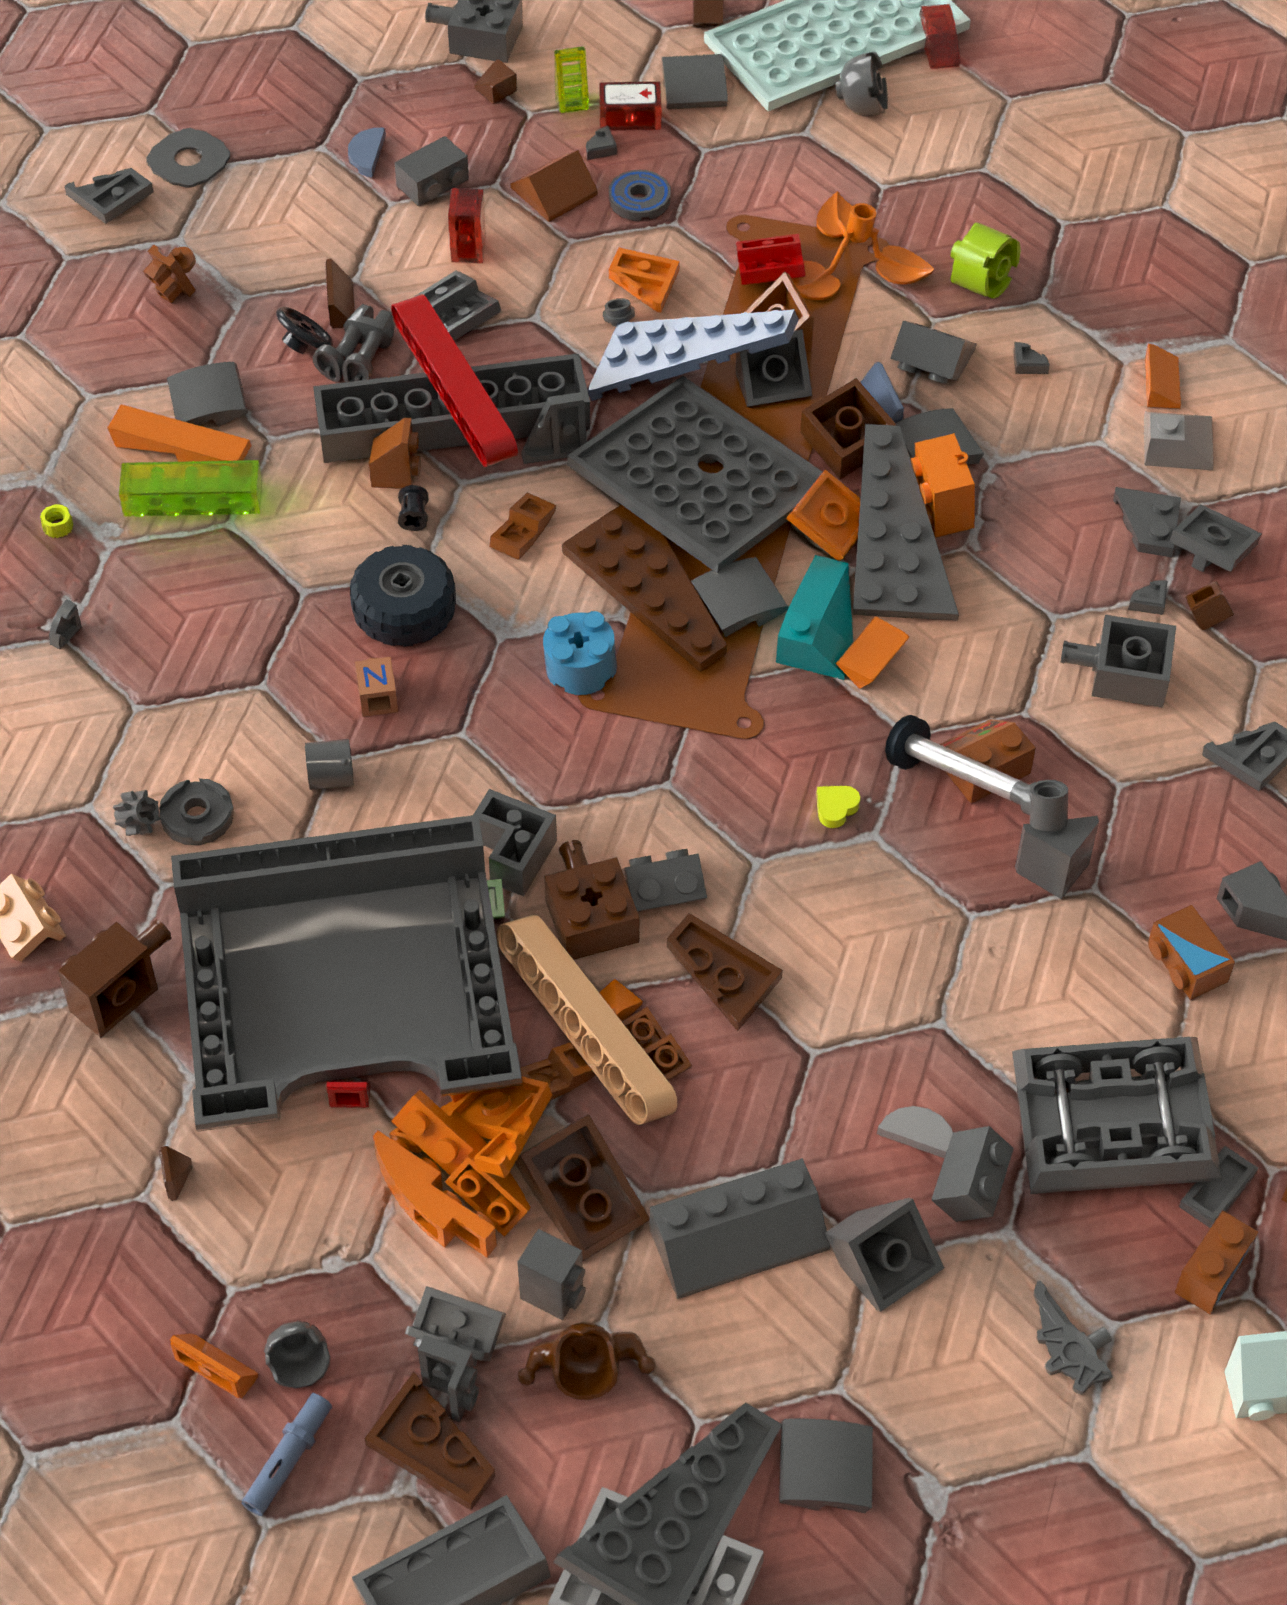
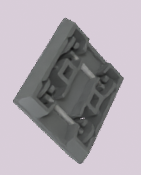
M1197 1037L1042 1047L1012 1051L1031 1194L1222 1180L1207 1085ZM1131 1069H1134L1142 1076L1132 1077ZM1081 1073H1090L1089 1080L1075 1081V1078Z

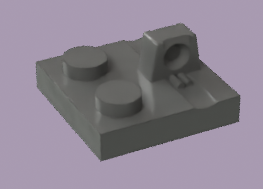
M1200 504L1173 530L1169 542L1195 554L1191 566L1202 572L1211 563L1231 572L1258 545L1262 533Z

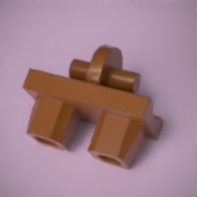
M153 244L147 251L153 260L143 270V273L152 283L157 285L154 288L157 294L169 303H172L181 292L191 297L196 289L185 273L190 272L195 265L196 257L193 251L188 247L174 248L166 257Z

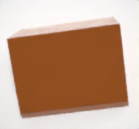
M579 150L560 156L510 183V188L548 222L598 195V189Z
M784 272L744 313L795 310L799 319L795 330L803 329L806 352L812 351L814 317L790 275Z

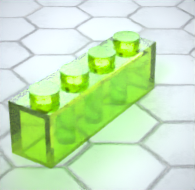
M259 460L122 463L119 498L123 516L260 514L262 478Z

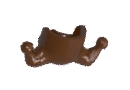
M581 1322L564 1329L557 1339L532 1347L525 1368L518 1372V1381L525 1386L531 1385L535 1382V1373L541 1368L549 1367L552 1368L554 1380L561 1392L574 1399L591 1400L602 1397L610 1392L617 1383L619 1361L626 1358L633 1359L638 1362L640 1372L648 1375L654 1372L656 1364L654 1359L647 1355L642 1341L635 1333L617 1332L610 1334L602 1326Z

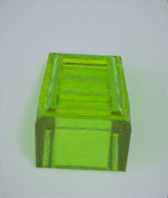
M585 47L554 50L555 99L559 112L568 113L587 110L589 108ZM578 61V64L562 66V63Z

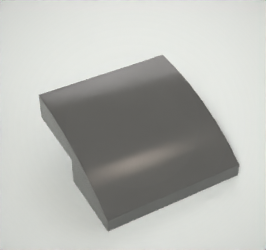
M722 54L662 57L666 109L727 106L728 96Z
M457 270L415 295L424 294L454 341L501 312L497 299L480 292L475 279Z
M235 362L202 365L167 378L174 415L177 420L199 426L213 419L220 427L248 413L238 366Z
M953 408L923 412L896 422V425L901 428L910 459L915 457V443L955 433L961 451L968 455L967 464H979L984 455Z
M756 557L729 563L718 573L711 570L691 580L696 592L725 637L753 621L760 627L786 612L789 608Z
M802 1418L784 1419L781 1422L779 1503L819 1511L825 1505L860 1513H866L872 1508L873 1426L844 1421Z

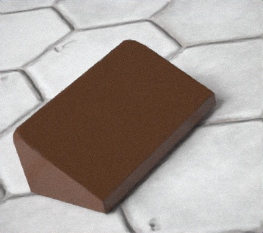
M327 259L325 265L330 326L332 328H344L343 325L355 311L353 281L332 259Z

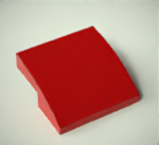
M799 234L736 242L741 285L776 281L784 272L788 273L791 279L806 277Z

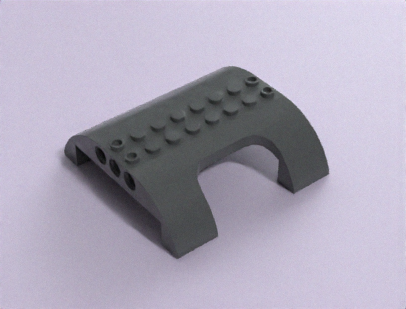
M478 815L171 856L174 890L181 921L196 1089H192L195 1127L198 1132L280 1120L282 1105L291 1093L303 1086L323 1081L393 1071H414L425 1074L434 1080L439 1087L441 1097L522 1085L516 1043H513L485 873L484 847Z

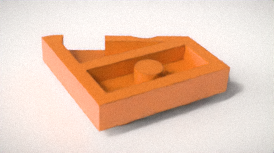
M618 247L609 267V279L656 312L661 313L679 273L680 261Z

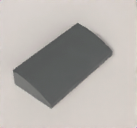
M506 1495L352 1577V1580L364 1605H501L551 1578L546 1557Z

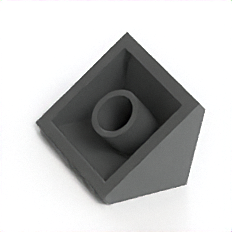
M803 329L795 330L789 343L752 354L747 350L736 353V376L747 406L812 396Z
M1098 816L1068 819L1066 827L1053 832L1040 831L1033 828L1031 824H1023L1015 864L1016 873L1062 899L1090 864L1099 825Z

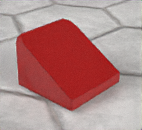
M370 1081L327 1082L326 1088L331 1108L369 1107Z

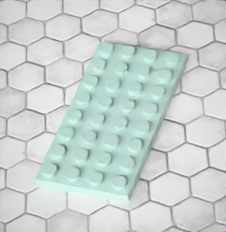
M784 0L704 32V43L715 54H722L723 63L769 112L836 84V81H840L844 65L853 57L875 51L883 65L968 30L970 19L951 0Z

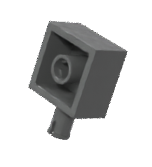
M458 0L454 7L428 3L425 21L427 23L448 25L450 54L491 61L499 59L503 63H507L523 26L522 0Z
M1105 615L1099 643H1096V646L1064 640L1060 663L1092 667V671H1095L1092 696L1163 708L1170 682L1176 626Z

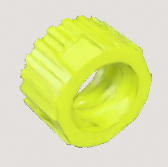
M55 504L46 507L42 511L40 519L43 532L49 537H64L73 529L72 516L67 507ZM57 519H63V520H62L61 522H59V523H52L53 521H55V520H57Z

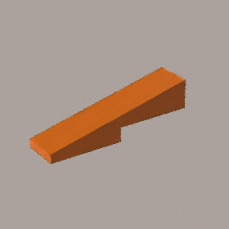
M122 404L107 427L116 447L175 453L178 462L184 464L239 470L252 446L250 440Z

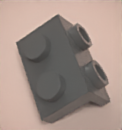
M681 849L665 853L667 860L652 862L651 856L630 859V867L623 868L622 872L637 912L707 898L699 853L689 855L688 849Z
M426 1286L413 1325L407 1326L405 1334L415 1337L413 1345L417 1347L420 1346L424 1335L435 1339L437 1337L452 1339L461 1348L472 1351L473 1366L476 1367L478 1360H491L506 1313Z
M424 1335L418 1348L423 1385L449 1394L452 1420L461 1422L465 1410H473L479 1395V1387L475 1385L478 1370L473 1366L472 1351L461 1348L457 1342L447 1337H437L435 1339Z

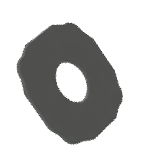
M185 128L170 133L153 146L146 161L152 172L172 185L190 188L207 182L223 170L230 159V151L226 148L224 142L209 133ZM193 149L202 154V159L195 165L183 166L175 161V156L180 151Z

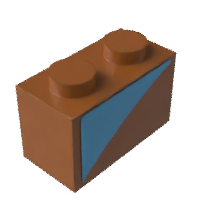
M1189 905L1153 922L1148 940L1149 949L1152 955L1157 960H1161L1168 969L1174 985L1178 989H1182L1190 1000L1229 982L1235 961L1193 905Z
M1222 1210L1182 1270L1174 1293L1211 1314L1250 1255L1258 1231Z

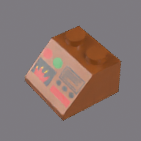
M989 719L940 744L1018 780L1031 774L1036 747L1015 722ZM946 772L971 804L992 793Z

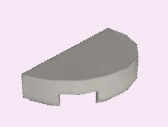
M916 1106L899 1108L885 1116L877 1129V1135L942 1158L946 1156L953 1134L952 1128L941 1115L928 1108Z

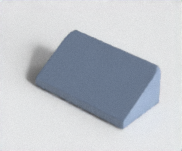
M876 362L860 383L896 423L903 420L904 407L883 365L880 362Z

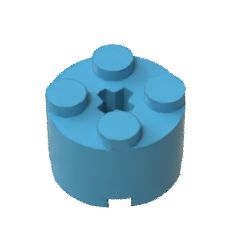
M591 611L588 613L579 612L555 616L549 620L548 628L543 637L546 673L550 682L553 685L556 683L564 687L565 692L575 695L591 694L605 687V682L611 676L613 678L616 673L617 662L614 632L608 622L605 621L604 616L600 612Z

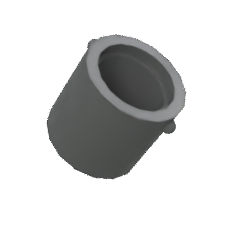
M349 739L305 743L310 790L354 786Z

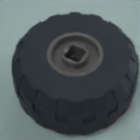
M412 545L389 546L379 552H374L358 565L351 579L350 600L355 621L367 636L383 642V644L407 647L429 641L447 627L455 613L456 590L451 569L448 568L446 562L440 556L438 557L427 549L416 548Z

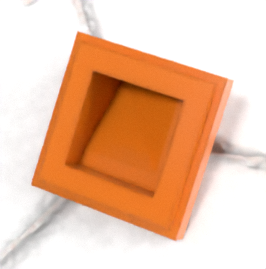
M616 979L599 992L621 1021L627 1019L643 1004L640 998Z

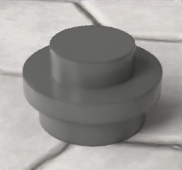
M625 298L608 301L603 311L604 321L611 323L613 326H617L618 323L630 322L635 316V308Z

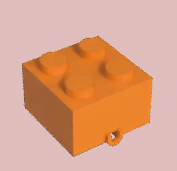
M955 433L915 443V457L910 460L935 538L975 528V483L966 463L968 455L961 451Z

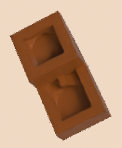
M527 492L510 508L509 519L490 536L489 547L519 560L544 531L556 511V505Z
M572 1042L552 1048L547 1059L520 1067L521 1076L548 1083L552 1092L550 1101L568 1093L596 1076Z

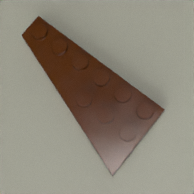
M619 505L562 543V553L698 671H703L727 654L726 642L665 536L626 507Z

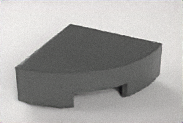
M609 126L595 131V135L586 143L587 160L617 154V145Z
M1014 342L1013 352L1016 374L1049 373V361L1044 354L1040 355L1035 350L1030 349L1031 345Z
M1152 581L1150 585L1136 590L1131 596L1128 610L1163 615L1168 581Z
M68 599L58 609L49 633L50 645L59 650L82 627L77 605Z

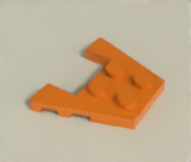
M522 1076V1085L450 1095L452 1101L441 1107V1109L449 1116L456 1111L481 1137L491 1140L473 1159L479 1171L505 1178L511 1171L549 1103L552 1092L547 1082ZM398 1127L389 1133L390 1137L395 1136L402 1140L409 1148V1151L416 1153L422 1151Z

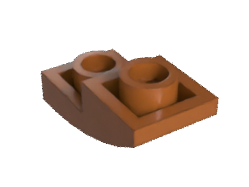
M648 1007L622 1021L668 1081L692 1067L691 1062L672 1034H665Z

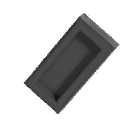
M1226 1146L1218 1154L1222 1180L1196 1182L1179 1205L1181 1209L1209 1228L1212 1227L1222 1210L1227 1213L1257 1175L1259 1169Z

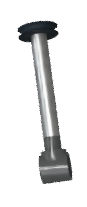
M914 715L904 716L890 730L886 740L885 753L891 765L907 770L913 768L922 760L1019 804L1022 812L1030 816L1029 823L1037 830L1053 832L1067 826L1068 787L1064 783L1056 780H1041L1029 785L930 740L931 733L928 723Z

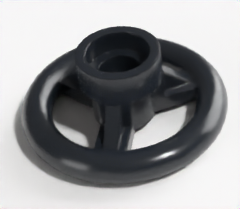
M289 307L277 309L276 317L282 326L287 329L282 340L294 351L304 354L309 346L316 349L324 344L333 346V340L330 335L308 316Z

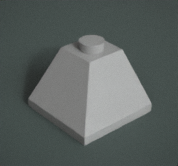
M1145 411V466L1212 470V416Z

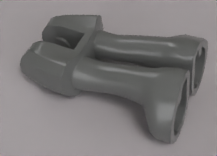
M362 304L350 315L343 325L345 335L337 348L324 344L316 350L313 355L314 366L322 375L334 382H339L342 375L345 382L370 379L373 372L371 362L379 347L382 349L388 348L393 339L395 322L392 312L381 310L376 318L373 319V308ZM358 343L363 344L358 353H353Z

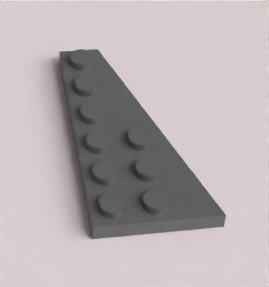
M866 424L853 615L958 620L959 613L901 428L894 425Z
M745 1402L713 1428L704 1439L694 1447L691 1446L678 1460L668 1468L661 1470L617 1506L615 1511L600 1523L597 1522L588 1529L584 1536L573 1545L567 1546L561 1551L553 1563L622 1605H685L782 1424Z

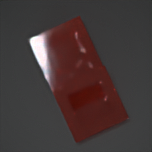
M951 5L921 6L919 16L926 37L924 49L930 69L959 67V44Z

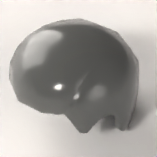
M294 1321L282 1324L268 1336L264 1349L265 1362L271 1370L276 1383L297 1389L312 1386L325 1376L330 1365V1355L327 1341L315 1325H310L304 1321Z

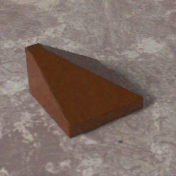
M163 1146L159 1150L163 1181L168 1199L174 1201L178 1199L190 1174L192 1161L190 1157L168 1146Z

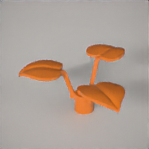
M836 192L820 208L816 225L824 235L831 238L844 236V239L827 270L817 262L804 261L806 277L793 278L792 281L803 298L810 300L831 298L840 288V281L831 274L835 271L849 240L863 243L870 237L872 239L874 256L880 259L876 263V271L882 278L891 283L904 285L917 282L931 275L934 268L915 253L900 246L888 245L881 252L877 238L879 230L873 228L877 214L876 210L865 203H858L852 206L839 192Z

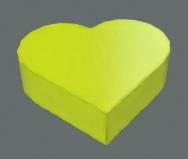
M851 786L817 787L818 818L824 826L838 828L845 823L847 816H851L858 811L860 794L855 788Z

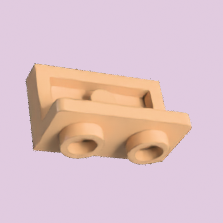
M13 874L9 875L0 884V939L12 959L23 961L47 937L61 941L66 935L59 925L61 922L59 915L45 902L43 898L45 893L42 887L33 879L25 880Z

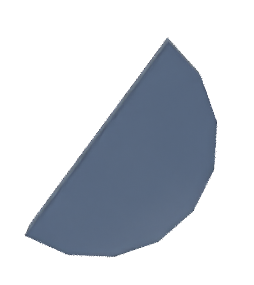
M371 128L361 131L348 144L349 163L358 169L359 174L373 178L386 137L385 128Z

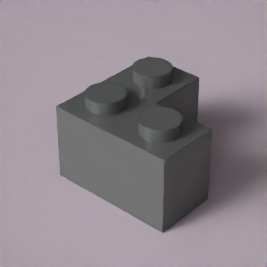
M489 789L473 815L479 816L483 846L493 849L489 856L490 880L502 879V888L524 897L557 842L556 815Z

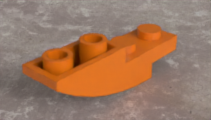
M419 1089L392 1119L391 1122L450 1175L445 1183L474 1210L488 1216L494 1223L496 1230L504 1237L531 1209L525 1195L510 1172L503 1178L478 1170L473 1158L488 1143L456 1111L449 1116Z
M378 1130L373 1135L381 1173L390 1191L408 1216L427 1235L444 1248L456 1236L485 1257H488L497 1246L496 1228L492 1220L482 1212L476 1211L473 1213L464 1207L461 1200L451 1191H443L441 1171L432 1160L426 1157L420 1159L409 1151V1148L402 1140L395 1136L389 1138Z

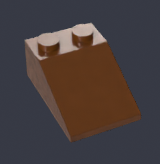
M589 1114L577 1119L519 1154L515 1162L531 1192L566 1242L582 1250V1262L650 1220Z

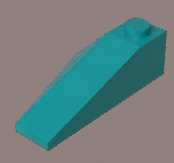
M815 555L787 610L779 631L776 663L844 680L846 674L835 663L853 643L849 564Z

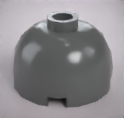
M875 51L850 59L841 71L840 81H836V92L839 100L844 99L846 106L850 110L862 116L885 113L884 109L888 107L886 77L881 78L880 72L877 70L883 68L879 55Z

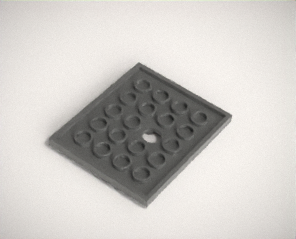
M684 376L675 380L567 455V466L717 573L787 522V516L823 472ZM702 461L711 464L719 461L724 468L717 473H707L699 468L698 463Z

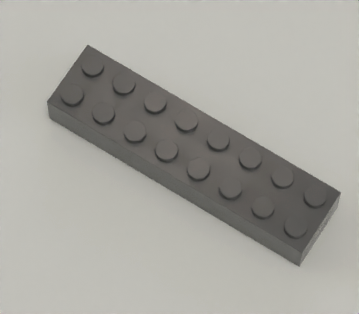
M579 353L471 367L515 439L529 437L548 397L582 392L584 398L586 430L590 429V400ZM425 372L313 386L324 463L369 458L373 439L404 418H412L413 432L419 434L418 451L469 445Z

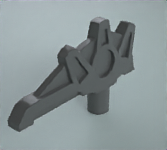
M1039 1280L1034 1289V1298L1039 1305L1042 1329L1037 1330L1038 1343L1046 1344L1051 1359L1045 1363L1046 1372L1050 1375L1062 1372L1067 1377L1075 1380L1073 1390L1077 1394L1083 1395L1093 1383L1113 1378L1110 1369L1104 1361L1099 1360L1096 1354L1097 1350L1111 1342L1112 1338L1105 1327H1101L1088 1336L1084 1332H1080L1074 1324L1072 1325L1047 1291L1045 1285Z

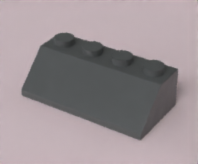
M803 1158L650 1207V1232L677 1299L830 1250V1243L825 1235L827 1229L818 1192Z

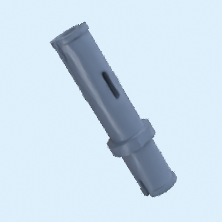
M312 1393L293 1423H287L282 1430L283 1438L241 1501L242 1505L258 1516L264 1514L305 1449L310 1450L314 1445V1435L332 1408V1404L324 1397Z

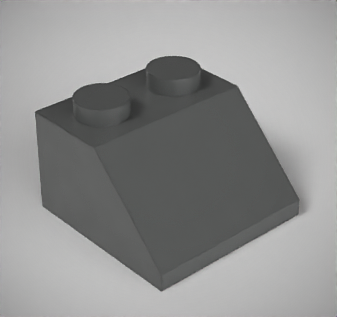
M903 321L890 359L899 361L897 368L915 374L919 368L930 372L929 379L947 384L948 379L959 380L976 349L977 343L917 323Z

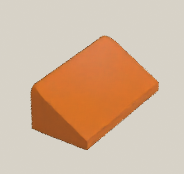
M1148 343L1145 355L1147 407L1180 409L1178 357L1154 344Z
M875 617L835 664L860 689L876 679L909 639V636L904 631Z
M195 1334L173 1335L170 1339L175 1360L237 1398L242 1399L258 1379L259 1375L256 1371Z

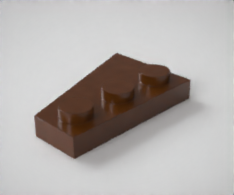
M688 913L667 938V948L737 1031L740 1030L782 979V969L691 913Z
M414 1371L365 1437L366 1446L471 1511L495 1478V1469L467 1435L461 1432L453 1423L437 1399L434 1400L423 1386V1382Z

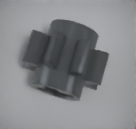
M147 790L121 793L123 802L113 805L115 825L126 829V836L152 833L151 824L160 820L159 802L148 797Z

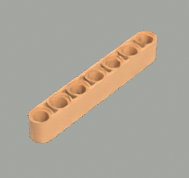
M532 915L500 924L496 935L498 946L629 1119L633 1123L641 1125L673 1114L677 1108V1096L671 1084L539 916Z

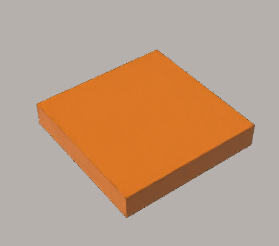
M825 469L786 519L834 559L841 561L858 540L861 498Z

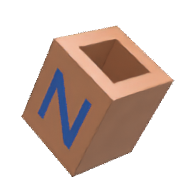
M391 657L355 661L362 716L367 717L398 712Z

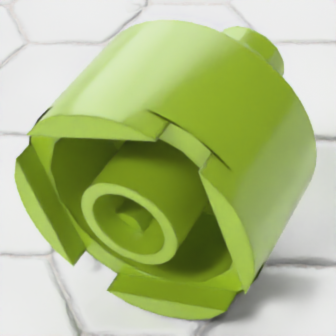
M978 222L974 223L962 241L957 240L952 247L951 258L954 259L951 282L984 297L992 299L999 297L1012 280L1008 276L1011 266L1015 268L1018 266L1021 252L1020 242L998 230Z

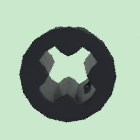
M408 485L400 489L398 493V500L401 504V511L398 516L399 526L405 530H422L427 526L428 514L425 512V505L429 501L428 491L417 485Z

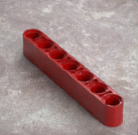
M421 294L392 304V316L399 332L480 463L484 467H488L517 456L518 447L514 435L427 297Z

